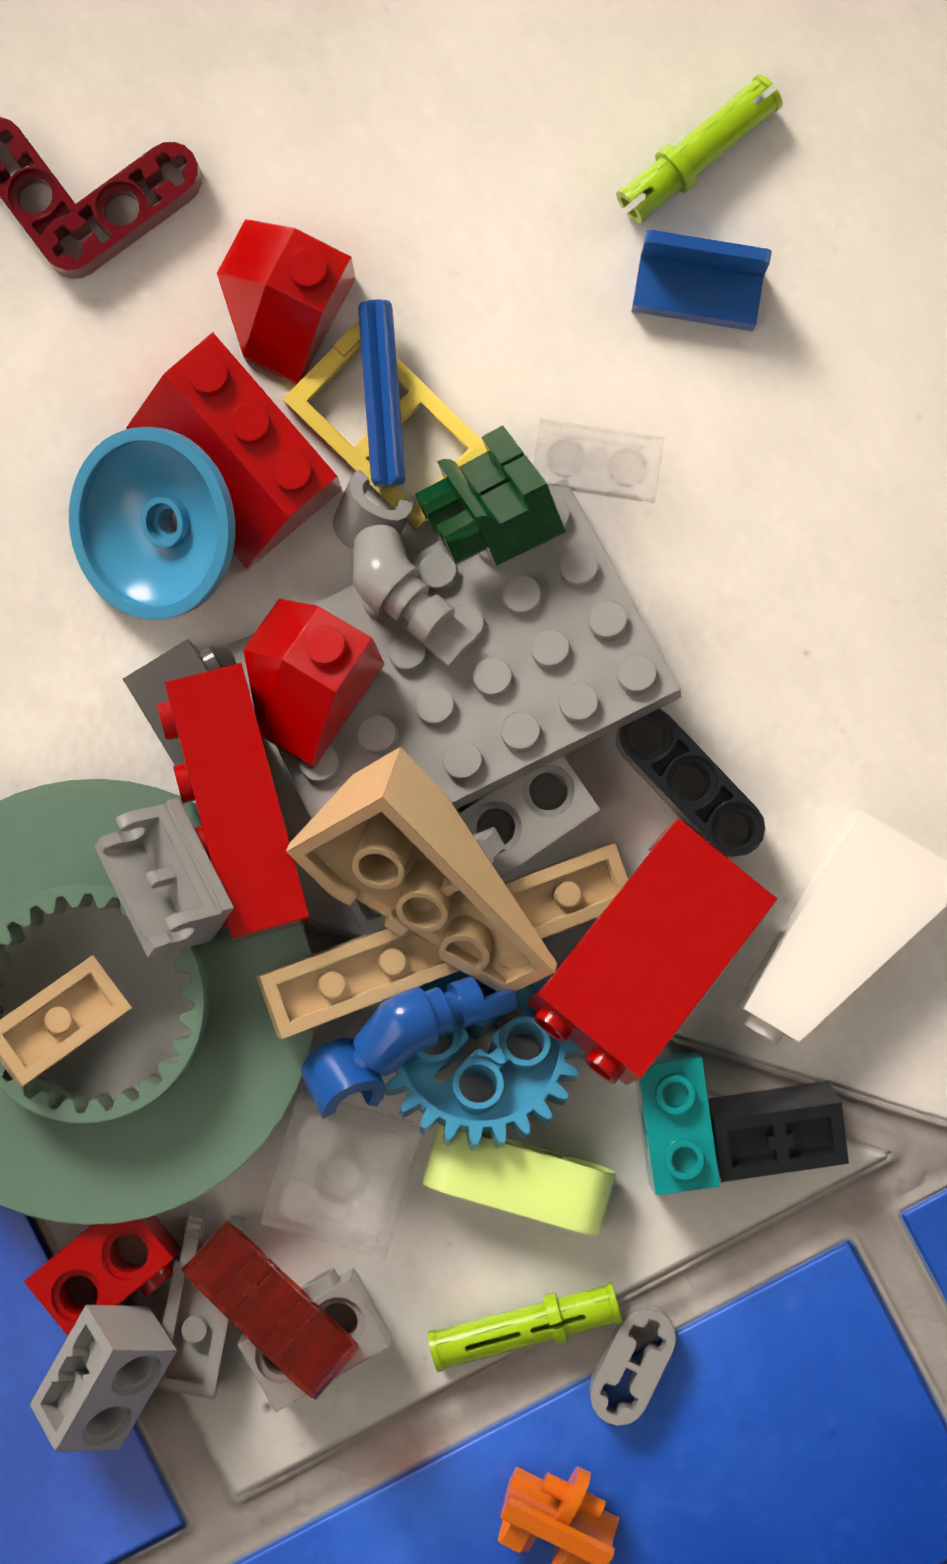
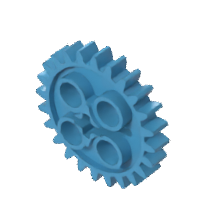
M460 970L419 987L423 991L439 987L445 993L447 992V984L469 977V975ZM553 974L516 991L517 1007L520 1008L521 1014L494 1033L487 1053L482 1049L475 1050L445 1082L438 1083L434 1076L463 1055L469 1035L475 1040L481 1039L496 1025L501 1016L464 1029L458 1023H455L453 1032L446 1034L450 1041V1047L442 1054L432 1055L422 1050L393 1071L396 1075L385 1084L386 1096L397 1095L403 1092L406 1094L407 1097L400 1107L399 1115L403 1118L420 1110L424 1114L419 1131L421 1134H426L438 1123L444 1126V1145L449 1146L457 1132L461 1131L467 1133L469 1148L475 1151L482 1133H490L497 1149L503 1148L506 1139V1129L509 1127L522 1140L527 1139L531 1133L529 1116L546 1126L550 1122L552 1114L545 1101L563 1106L569 1097V1094L557 1081L575 1082L580 1071L572 1064L564 1061V1059L578 1057L582 1052V1049L570 1039L560 1042L547 1034L534 1020L537 1012L526 1004L532 995L541 989ZM476 980L481 989H485L491 994L497 992L494 989L483 984L482 982ZM517 1034L528 1035L538 1044L540 1054L529 1060L519 1059L509 1051L507 1039ZM474 1075L483 1077L489 1081L494 1095L486 1102L476 1103L469 1101L460 1091L459 1083L461 1080Z

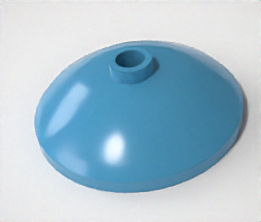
M142 427L123 430L111 435L97 445L87 456L77 473L70 496L69 530L79 566L89 583L104 600L128 615L142 619L161 620L177 617L198 608L219 587L226 575L234 550L235 516L229 490L220 471L211 458L197 444L172 430ZM173 513H175L177 518V529L172 522Z

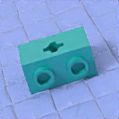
M695 1051L658 1056L642 1078L635 1081L649 1185L655 1195L720 1187L702 1057Z

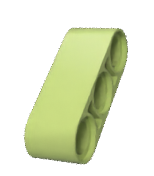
M438 1124L422 1179L423 1185L448 1195L589 1235H599L617 1172L587 1160L508 1137L505 1139L503 1148L497 1149L490 1133H482L476 1151L470 1150L467 1133L461 1131L457 1132L454 1140L447 1146L443 1143L444 1126Z

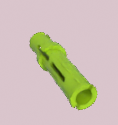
M761 74L756 75L747 86L695 130L686 135L677 145L673 147L668 144L655 154L656 162L616 192L617 200L622 209L640 194L645 195V199L629 211L627 215L638 224L645 222L649 215L663 205L677 191L686 193L696 185V175L711 165L719 156L769 115L778 111L782 107L783 101L777 89L758 105L754 103V100L773 83Z
M609 1282L604 1286L559 1298L556 1292L543 1295L544 1302L496 1315H489L481 1319L436 1331L430 1330L427 1334L436 1371L442 1372L446 1368L491 1356H498L506 1352L554 1340L556 1346L569 1343V1335L614 1323H623L613 1283Z

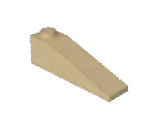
M402 747L353 774L288 845L286 852L331 896L348 906L356 899L386 917L384 923L386 928L400 936H403L407 930H410L439 947L440 959L497 992L504 990H514L516 992L556 971L557 962L445 792Z

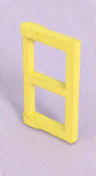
M358 321L349 328L333 345V348L283 398V401L355 472L361 470L370 480L369 485L395 510L399 500H409L395 487L381 488L373 485L370 462L368 461V434L353 447L309 404L361 350ZM396 357L398 383L408 392L400 400L401 425L422 405L467 449L456 461L459 467L487 452L482 439ZM443 475L436 482L444 479ZM418 501L412 505V512L407 520L416 531L426 522Z

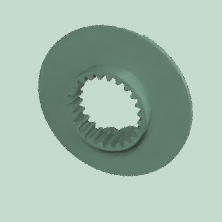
M82 779L41 785L0 800V966L10 965L12 961L11 956L4 948L5 945L23 943L26 938L21 925L24 927L40 926L44 923L43 911L46 914H61L66 912L67 903L72 908L90 907L94 899L97 908L103 909L115 908L120 902L121 914L127 916L94 846L99 837L116 831L121 832L115 820L118 816L129 811L165 804L167 800L179 798L182 804L181 796L157 787L130 781ZM196 803L182 804L193 827L202 826ZM299 924L232 942L229 928L218 930L211 942L181 949L182 955L173 966L175 972L187 973L191 976L192 981L180 989V996L194 1002V1009L181 1014L179 1017V1022L189 1029L190 1033L173 1039L171 1046L179 1058L170 1056L161 1061L157 1066L160 1077L152 1074L138 1083L139 1092L131 1086L117 1093L115 1100L112 1099L109 1093H102L91 1099L88 1105L84 1093H68L40 1075L20 1089L0 1062V1205L28 1216L54 1222L83 1225L115 1224L144 1219L177 1208L219 1185L244 1165L268 1139L284 1116L300 1084L302 1064L310 1053L314 1027L284 1039L278 1038L256 979L257 975L312 955L304 925ZM0 979V989H3L4 982ZM0 1006V1015H1V1014L3 1013V1007H2V1006Z

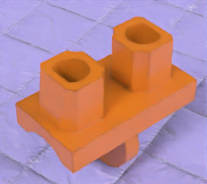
M579 1466L575 1468L568 1482L548 1472L544 1479H541L516 1467L509 1479L500 1515L502 1523L498 1541L500 1544L518 1553L529 1552L536 1538L539 1537L556 1546L552 1564H609L614 1556L613 1540L618 1527L619 1517L604 1510L605 1500L587 1492L591 1472Z

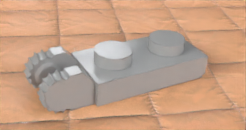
M191 1208L181 1256H178L174 1262L162 1324L164 1331L177 1352L156 1389L209 1399L215 1398L240 1268L236 1267L242 1242L245 1218L230 1216L223 1232V1249L220 1264L197 1260L201 1242L204 1239L207 1228L206 1210Z

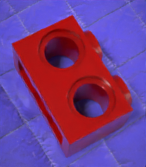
M155 1215L115 1224H92L32 1273L24 1283L64 1333L69 1336L85 1305L121 1306L120 1303L136 1289L139 1288L145 1296H148L173 1275V1267L169 1262L178 1254L181 1246ZM125 1234H133L140 1237L148 1249L147 1261L133 1264L123 1259L118 1250L119 1237ZM79 1275L89 1278L97 1288V1302L82 1304L76 1301L69 1291L70 1277Z

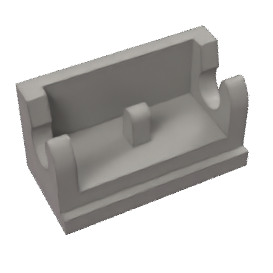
M179 798L169 799L165 804L129 811L118 816L115 820L121 832L116 831L99 837L94 847L147 958L211 942L234 907Z

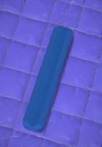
M367 300L359 304L358 313L371 481L375 487H397L403 485L406 478L393 308L389 300Z

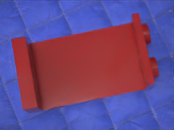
M679 818L659 835L648 849L650 851L555 973L526 1003L537 1012L534 1020L547 1034L560 1042H565L568 1038L588 1054L584 1061L590 1069L612 1084H616L620 1080L625 1085H628L642 1078L778 900Z

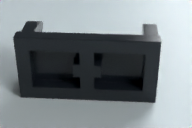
M829 1081L708 1098L717 1167L721 1182L849 1164L842 1102Z

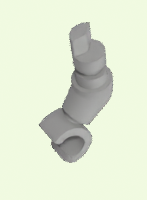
M358 470L350 477L335 512L332 525L339 540L353 550L352 582L362 600L379 616L388 614L398 623L407 620L409 622L408 632L448 666H451L469 650L477 636L453 617L455 608L439 595L427 596L429 587L418 578L419 569L407 557L400 535L412 512L413 502L399 500L395 510H387L377 506L365 496L370 480L361 470Z

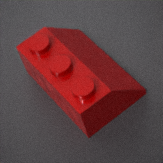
M214 332L208 335L162 375L126 427V429L157 427L172 430L193 441L211 458L227 485L233 504L235 516L233 553L247 570L253 567L342 491L336 473Z

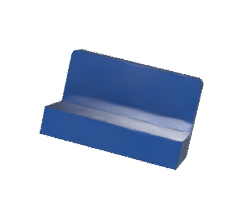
M647 230L640 254L631 312L753 331L757 323L763 279L770 265L772 250Z

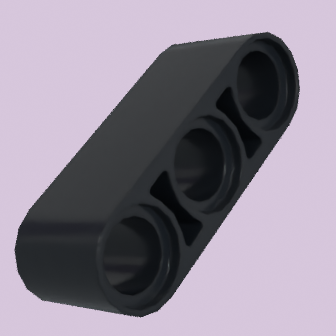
M659 708L617 729L615 736L616 746L622 758L685 824L726 857L748 855L758 848L763 841L766 829L764 817L759 809L670 715ZM648 720L658 726L662 734V743L657 752L644 754L633 748L628 734L630 726L634 722ZM684 765L694 766L703 774L705 789L698 799L686 800L676 793L673 787V776L678 767ZM730 810L740 813L748 823L749 831L747 838L737 847L728 846L722 842L717 832L719 818L723 813Z

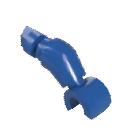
M469 976L447 984V992L445 993L439 987L423 991L417 986L382 1002L354 1039L345 1037L327 1042L310 1053L303 1062L301 1068L302 1078L322 1119L335 1114L340 1102L357 1092H361L367 1105L377 1107L383 1100L386 1092V1086L381 1075L388 1076L420 1051L438 1045L439 1037L452 1033L455 1023H458L464 1029L516 1011L515 991L504 990L483 997L478 983L473 977Z

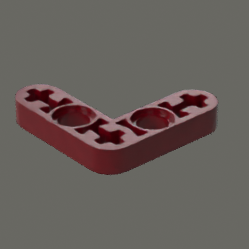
M0 117V141L4 144L8 143L7 148L21 168L11 176L0 160V198L52 268L64 277L77 279L92 274L188 204L200 190L202 175L193 152L183 144L163 142L151 148L75 204L19 127L11 120ZM170 162L175 168L182 167L185 164L181 170L184 177L182 184L175 186L170 180L159 184L153 189L154 195L159 202L150 206L143 189L136 183L144 178L150 190L164 178L160 169L164 164ZM33 183L45 184L52 190L50 205L39 213H29L20 207L19 198L22 191ZM127 195L139 202V213L132 223L125 226H117L111 224L106 219V208L112 199ZM94 215L102 232L109 238L101 243L94 232L80 244L84 251L80 258L74 260L68 253L58 257L64 251V247L60 242L64 237L71 235L73 239L79 241L93 232L86 220Z

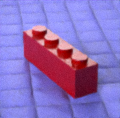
M242 663L164 682L169 700L156 703L166 741L179 738L185 763L173 766L182 804L196 802L202 826L195 827L194 829L234 907L220 929L229 928L232 942L308 922L309 913L294 859L286 852L290 842Z

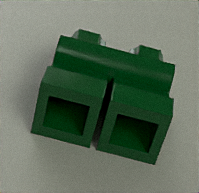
M503 425L481 437L487 452L460 467L451 459L437 461L444 479L415 493L427 523L434 533L438 532L447 553L455 565L486 550L494 564L498 566L566 532L547 482L528 457L524 455V452Z

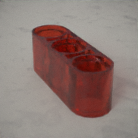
M228 1220L224 1221L182 1268V1272L187 1279L297 1387L315 1400L361 1349L360 1345L250 1238Z

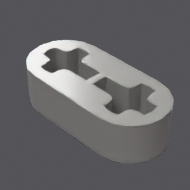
M644 1303L636 1304L627 1309L622 1315L623 1323L616 1325L594 1370L589 1385L591 1404L597 1416L606 1423L616 1426L627 1425L641 1416L673 1353L676 1342L675 1329L666 1312L658 1306ZM649 1319L656 1321L655 1329L662 1338V1341L659 1345L648 1342L639 1359L632 1358L631 1356L636 1348V1339L630 1332V1329L633 1325L644 1328ZM625 1369L632 1370L633 1372L628 1380V1388L634 1399L631 1403L620 1400L615 1408L609 1407L607 1393L602 1387L605 1383L616 1386Z

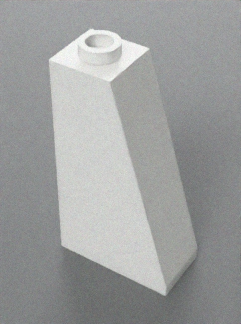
M863 810L851 812L736 1006L750 1013L744 1025L775 1044L779 1043L783 1034L797 1042L803 1040L947 906V861Z

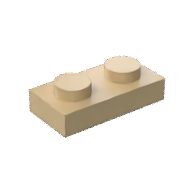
M92 955L0 1019V1062L21 1089L125 1015L132 1007L95 956Z

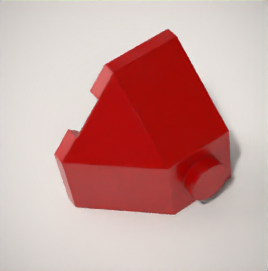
M245 219L217 271L219 283L244 359L297 385L308 371L356 279L352 257L296 228Z
M279 598L243 649L261 737L314 769L385 665L373 638L319 606Z

